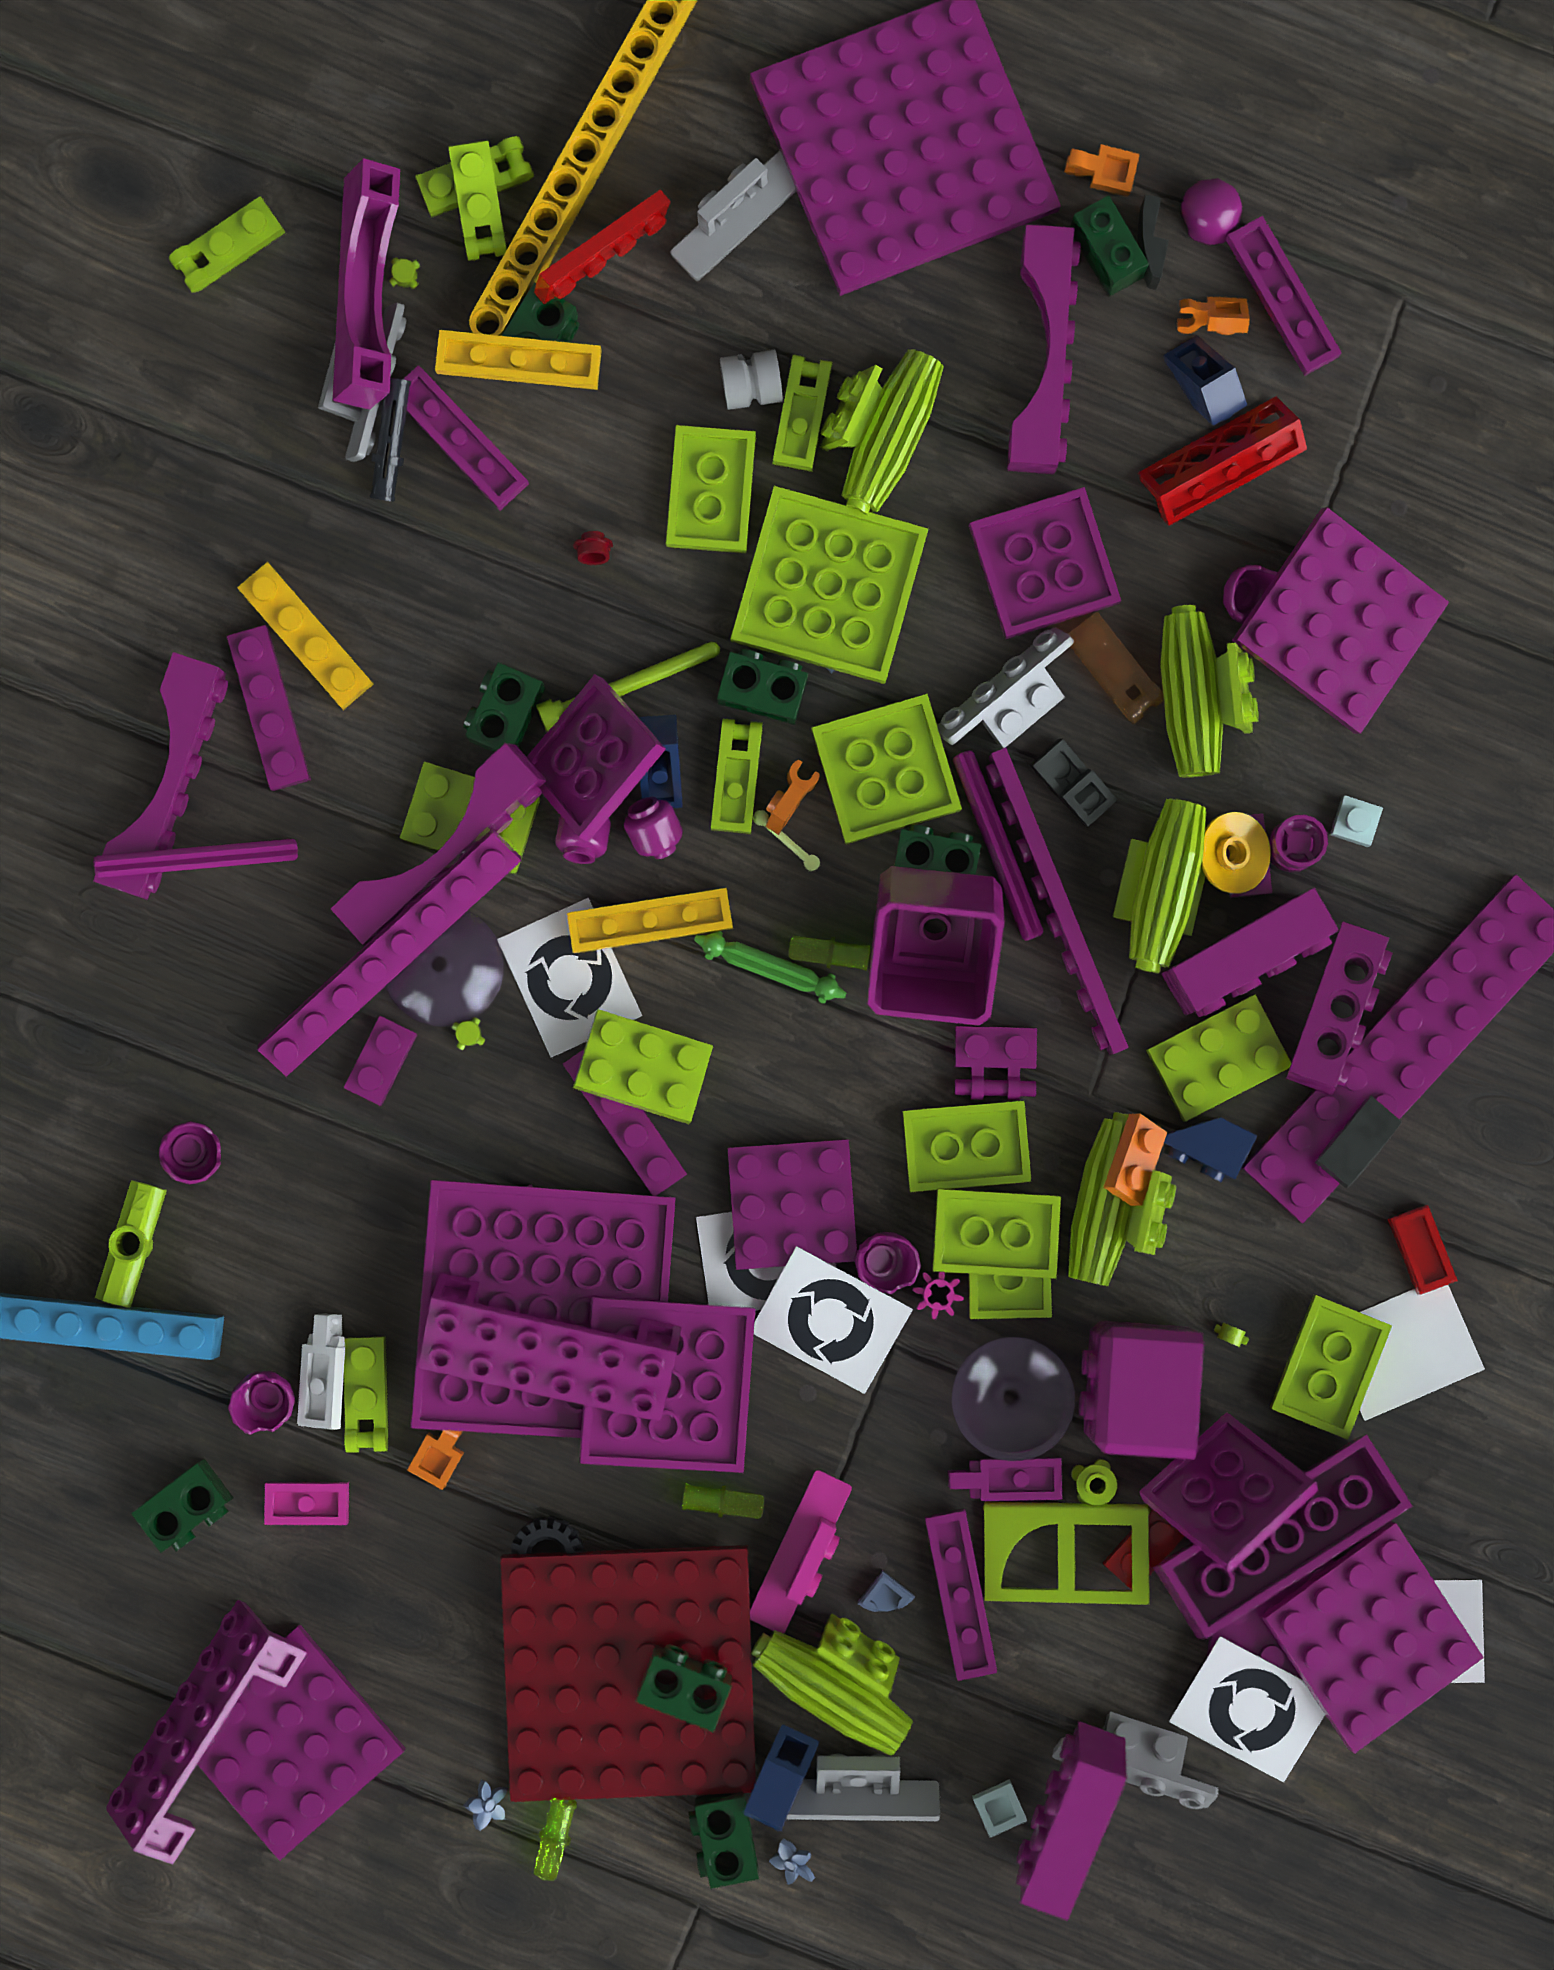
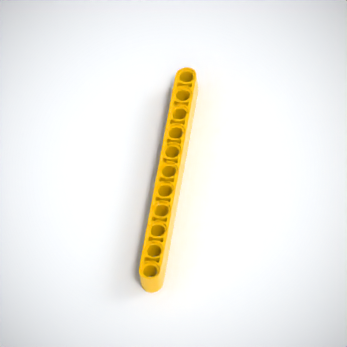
M697 0L646 1L474 307L469 319L472 333L482 334L479 332L482 323L493 320L499 323V327L496 332L489 335L502 336L533 283H537L539 274L548 268ZM661 13L672 17L665 24H658L652 20ZM641 47H646L653 51L647 58H638L633 55L635 50ZM622 81H627L634 85L626 93H620L614 89L616 84ZM603 115H608L615 119L608 127H600L595 124L597 118ZM585 149L596 153L593 159L586 162L575 158L579 151ZM569 183L576 187L574 193L569 196H561L556 193V190L562 184ZM544 218H553L557 221L556 226L548 231L540 230L537 224ZM525 252H533L538 255L537 260L531 265H522L517 262L520 255ZM513 286L519 291L513 299L504 300L498 297L502 288Z

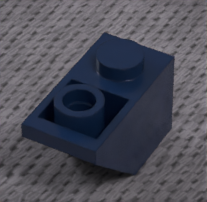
M1217 1117L1167 1133L1163 1144L1166 1149L1163 1154L1183 1164L1189 1158L1202 1165L1200 1173L1222 1183L1224 1177L1236 1179L1257 1136L1221 1117Z
M782 1724L743 1814L781 1832L820 1741Z

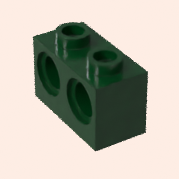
M1109 195L1074 214L1070 228H1074V239L1076 242H1080L1081 251L1108 297L1144 277L1149 263Z
M534 282L502 336L570 343L580 325L577 321L576 306L557 297L543 304L534 294L536 286ZM555 312L560 316V319L553 326H544L539 323L540 317L544 313Z
M740 649L739 654L730 652L717 697L718 705L795 725L808 680V673L801 671L802 666L787 660H779L778 665L762 661V654L747 649ZM746 670L754 674L756 681L752 687L740 689L733 683V677L739 671ZM779 681H787L793 685L795 692L789 699L781 700L773 695L771 691L773 685Z
M498 662L494 671L488 670L485 674L479 690L484 693L478 708L474 706L470 708L463 724V728L467 730L465 736L469 742L494 753L505 743L515 744L519 748L536 711V705L539 704L545 691L542 681ZM507 683H516L521 686L520 695L513 701H504L500 698V690ZM491 719H499L504 722V730L496 738H488L483 733L485 724Z
M910 825L909 830L901 829L894 861L895 867L952 872L947 868L945 858L949 853L959 852L967 860L966 870L960 873L976 875L981 844L972 843L973 836L957 832H950L949 838L933 835V828L921 825ZM915 844L923 846L928 853V860L922 865L911 864L905 854L909 846Z
M204 1459L131 1514L160 1553L170 1546L177 1552L196 1537L192 1530L200 1523L205 1521L208 1527H210L229 1511L224 1505L234 1497ZM196 1486L205 1487L211 1495L209 1506L202 1507L195 1503L193 1490ZM163 1511H169L176 1516L178 1520L176 1531L170 1532L162 1527L160 1516Z
M667 1644L663 1648L655 1645L638 1687L636 1702L714 1732L732 1687V1674L727 1673V1668L718 1662L706 1659L701 1663L688 1658V1652L677 1646ZM670 1669L676 1673L678 1679L672 1684H662L656 1679L655 1675L660 1670ZM708 1684L716 1690V1694L710 1699H701L695 1695L694 1690L699 1685Z
M744 1792L696 1797L695 1810L689 1811L692 1835H700L703 1851L696 1852L700 1877L708 1876L710 1889L759 1880V1867L750 1819L743 1814L747 1805ZM715 1810H723L729 1814L731 1820L726 1826L715 1827L709 1822L708 1815ZM731 1851L737 1856L738 1862L733 1867L724 1868L716 1862V1856L720 1852Z

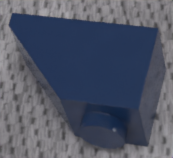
M1198 335L1163 355L1165 362L1194 409L1213 426L1229 419L1234 413L1248 406L1236 368Z
M676 714L638 717L666 748L640 779L641 797L643 799L653 796L657 800L667 801L673 808H683Z

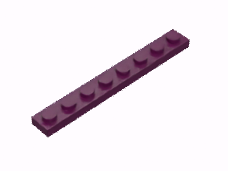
M1007 748L993 752L988 758L990 765L985 766L987 776L994 789L1000 787L1006 802L1001 803L1000 806L1005 820L1009 826L1015 824L1021 838L1015 841L1020 857L1024 863L1030 861L1036 875L1031 878L1033 889L1039 900L1046 899L1051 914L1046 915L1049 928L1054 938L1061 936L1066 951L1061 953L1064 965L1069 975L1076 973L1081 985V989L1076 990L1080 1004L1085 1013L1092 1012L1097 1026L1092 1027L1095 1041L1099 1049L1103 1050L1106 1048L1109 1055L1128 1049L1129 1047Z
M492 828L258 1044L257 1050L287 1077L521 862V856Z

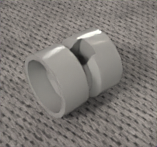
M775 349L753 352L750 360H746L742 354L720 357L727 410L749 407L754 399L761 405L783 402L780 371Z

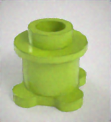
M1097 1459L1092 1465L1085 1467L1076 1465L1073 1467L1071 1477L1076 1481L1077 1499L1081 1503H1088L1094 1506L1103 1505L1115 1496L1117 1479L1110 1470V1464L1106 1460ZM1094 1478L1102 1479V1486L1098 1490L1090 1489V1482Z

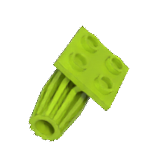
M908 349L883 387L877 381L882 371V368L877 365L862 372L859 371L852 378L847 377L843 382L837 395V399L841 400L836 414L831 413L822 427L821 435L825 436L820 448L829 451L836 447H854L842 492V497L847 500V507L859 509L865 515H868L869 511L878 512L904 474L931 415L944 367L933 356L922 351H916L915 349Z
M1195 605L1176 606L1171 608L1172 614L1164 617L1161 652V676L1167 733L1179 777L1191 778L1214 775L1220 772L1223 724L1240 729L1247 734L1253 733L1252 722H1258L1259 720L1257 700L1252 698L1248 687L1249 682L1255 681L1253 660L1248 658L1247 652H1243L1236 643H1227L1228 651L1217 658L1205 613L1201 611L1196 612Z
M1166 799L1149 842L1135 839L1130 840L1112 917L1131 922L1129 958L1137 961L1135 966L1137 969L1159 973L1161 966H1170L1182 935L1192 936L1205 881V874L1201 865L1204 853L1206 807L1179 799Z
M1114 1112L1112 1119L1104 1118L1086 1161L1071 1225L1068 1277L1108 1286L1126 1241L1135 1247L1134 1251L1155 1255L1156 1247L1162 1248L1164 1245L1167 1224H1162L1165 1208L1171 1209L1176 1193V1185L1171 1184L1172 1176L1152 1170L1150 1184L1142 1206H1130L1103 1188L1129 1115Z
M831 1614L827 1619L818 1649L776 1630L770 1636L762 1633L751 1651V1655L756 1657L753 1666L791 1701L844 1736L892 1756L900 1747L913 1721L888 1698L900 1657L895 1655L894 1650L888 1644L879 1640H872L861 1633L860 1628L854 1622L847 1618L840 1619L834 1614Z

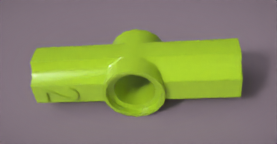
M131 1180L117 1228L109 1238V1253L95 1295L96 1299L127 1308L131 1307L146 1257L150 1255L153 1249L152 1237L167 1190ZM131 1232L136 1234L140 1241L139 1249L133 1255L127 1254L122 1246L124 1237Z

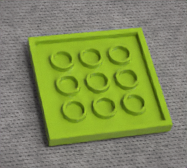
M774 486L731 636V642L885 684L929 528L871 512L865 515L862 511L853 507H847L846 505Z

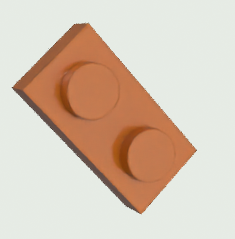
M1129 1114L1103 1188L1130 1206H1142L1150 1184L1152 1170H1155L1167 1132L1142 1114Z

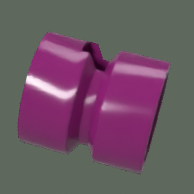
M1294 815L1275 826L1268 835L1271 850L1270 861L1277 868L1286 872H1298L1315 864L1326 853L1328 846V836L1324 826L1317 819L1308 815Z

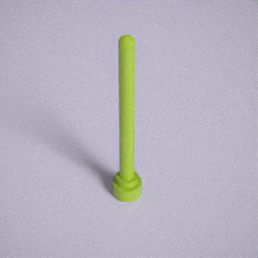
M715 642L706 643L609 683V685L619 696L625 695L717 657L720 653V647ZM575 698L563 703L560 700L552 702L549 699L536 705L546 732L559 720L561 714Z

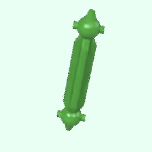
M716 931L707 936L696 935L694 939L702 947L706 954V959L712 960L713 957L721 955L732 965L803 992L815 991L820 1003H826V1000L833 998H845L846 992L838 986L834 974L830 973L825 977L819 978L810 969L739 942H725L721 931Z

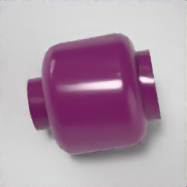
M653 796L640 799L632 804L624 820V829L634 849L641 856H654L655 859L665 858L676 850L675 845L678 844L683 835V828L673 807L667 801L657 800Z
M560 815L555 844L566 860L578 864H591L596 858L603 856L607 850L611 821L608 818L588 842L579 838Z

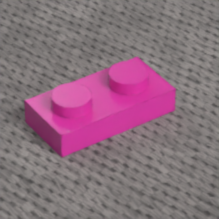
M349 1482L265 1483L264 1525H347L349 1523Z

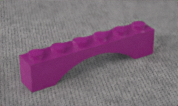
M363 158L344 178L332 401L370 410L390 393L391 353L383 330L382 285L388 243L399 206L400 169Z
M1026 224L1023 234L1020 276L1031 290L1041 312L1046 333V362L1043 378L1038 390L1028 406L1012 423L1009 432L1007 471L1055 474L1058 463H1065L1067 438H1060L1061 423H1068L1070 399H1063L1064 384H1070L1072 360L1065 358L1066 344L1073 345L1075 320H1068L1069 305H1076L1078 281H1071L1072 266H1078L1080 257V242L1073 241L1074 228Z
M175 652L172 653L160 688L167 709L170 728L169 757L164 777L153 800L142 815L123 833L107 842L102 855L172 849L176 835L175 832H172L176 817L183 816L188 804L189 795L185 794L190 778H196L201 767L202 757L198 754L203 740L208 741L214 729L215 719L211 717L216 702L221 703L227 692L228 681L224 680L226 673L219 667ZM162 872L102 878L95 875L93 882L148 900L150 892L155 893L161 882Z
M505 743L476 770L473 792L466 813L454 834L438 852L421 865L400 875L381 880L359 881L331 910L362 945H366L492 828L498 834L505 830L513 821L510 815L520 805L524 808L531 805L542 794V790L539 787L547 779L515 744Z

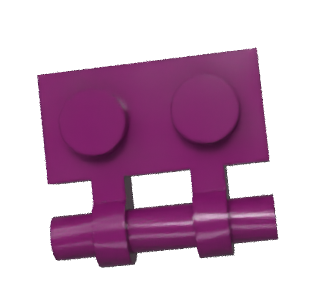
M955 1027V1067L971 1068L970 1079H955V1095H970L972 1100H983L984 1096H1007V1100L1019 1101L1020 1097H1036V1081L1020 1080V1069H1036L1037 1028ZM984 1068H1007V1080H984Z

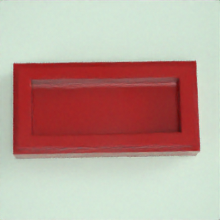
M1423 1205L1388 1219L1417 1295H1422L1458 1281L1428 1205Z

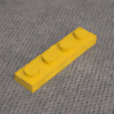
M439 330L435 371L437 374L597 390L602 350L601 346Z
M268 562L237 587L343 710L374 685Z
M727 888L567 913L574 954L733 929Z

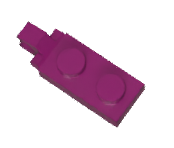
M1015 1457L969 1460V1470H948V1487L950 1489H969L970 1498H979L981 1501L1061 1500L1062 1458Z

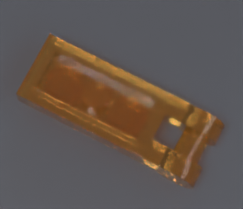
M1098 612L1068 633L1074 641L1070 647L1130 723H1137L1144 717L1143 712L1151 706L1158 707L1164 702L1163 692L1151 681ZM1133 685H1136L1142 694L1132 700L1125 692Z

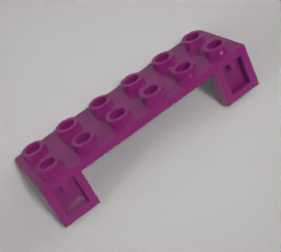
M440 1273L430 1301L419 1360V1367L421 1369L650 1420H661L682 1327L642 1318L637 1339L476 1304L480 1282Z
M238 1600L231 1611L224 1616L221 1627L209 1646L201 1652L195 1668L188 1679L179 1687L174 1701L165 1715L158 1720L153 1734L142 1751L135 1756L130 1770L119 1787L110 1796L106 1810L133 1851L174 1864L195 1831V1828L189 1820L167 1813L168 1808L252 1676L256 1675L286 1687L307 1654V1651L301 1644L270 1632L243 1601Z

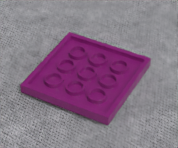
M1325 507L1320 509L1232 641L1354 734H1361L1449 602L1336 513Z
M591 1297L589 1329L637 1339L642 1318L680 1326L682 1329L661 1420L655 1421L583 1405L579 1463L744 1473L755 1308Z
M1392 1521L1386 1523L1260 1615L1348 1750L1354 1754L1484 1658L1397 1523Z
M301 1625L297 1626L285 1637L301 1644L307 1651L306 1656L287 1686L282 1687L253 1675L197 1763L279 1861L406 1749Z

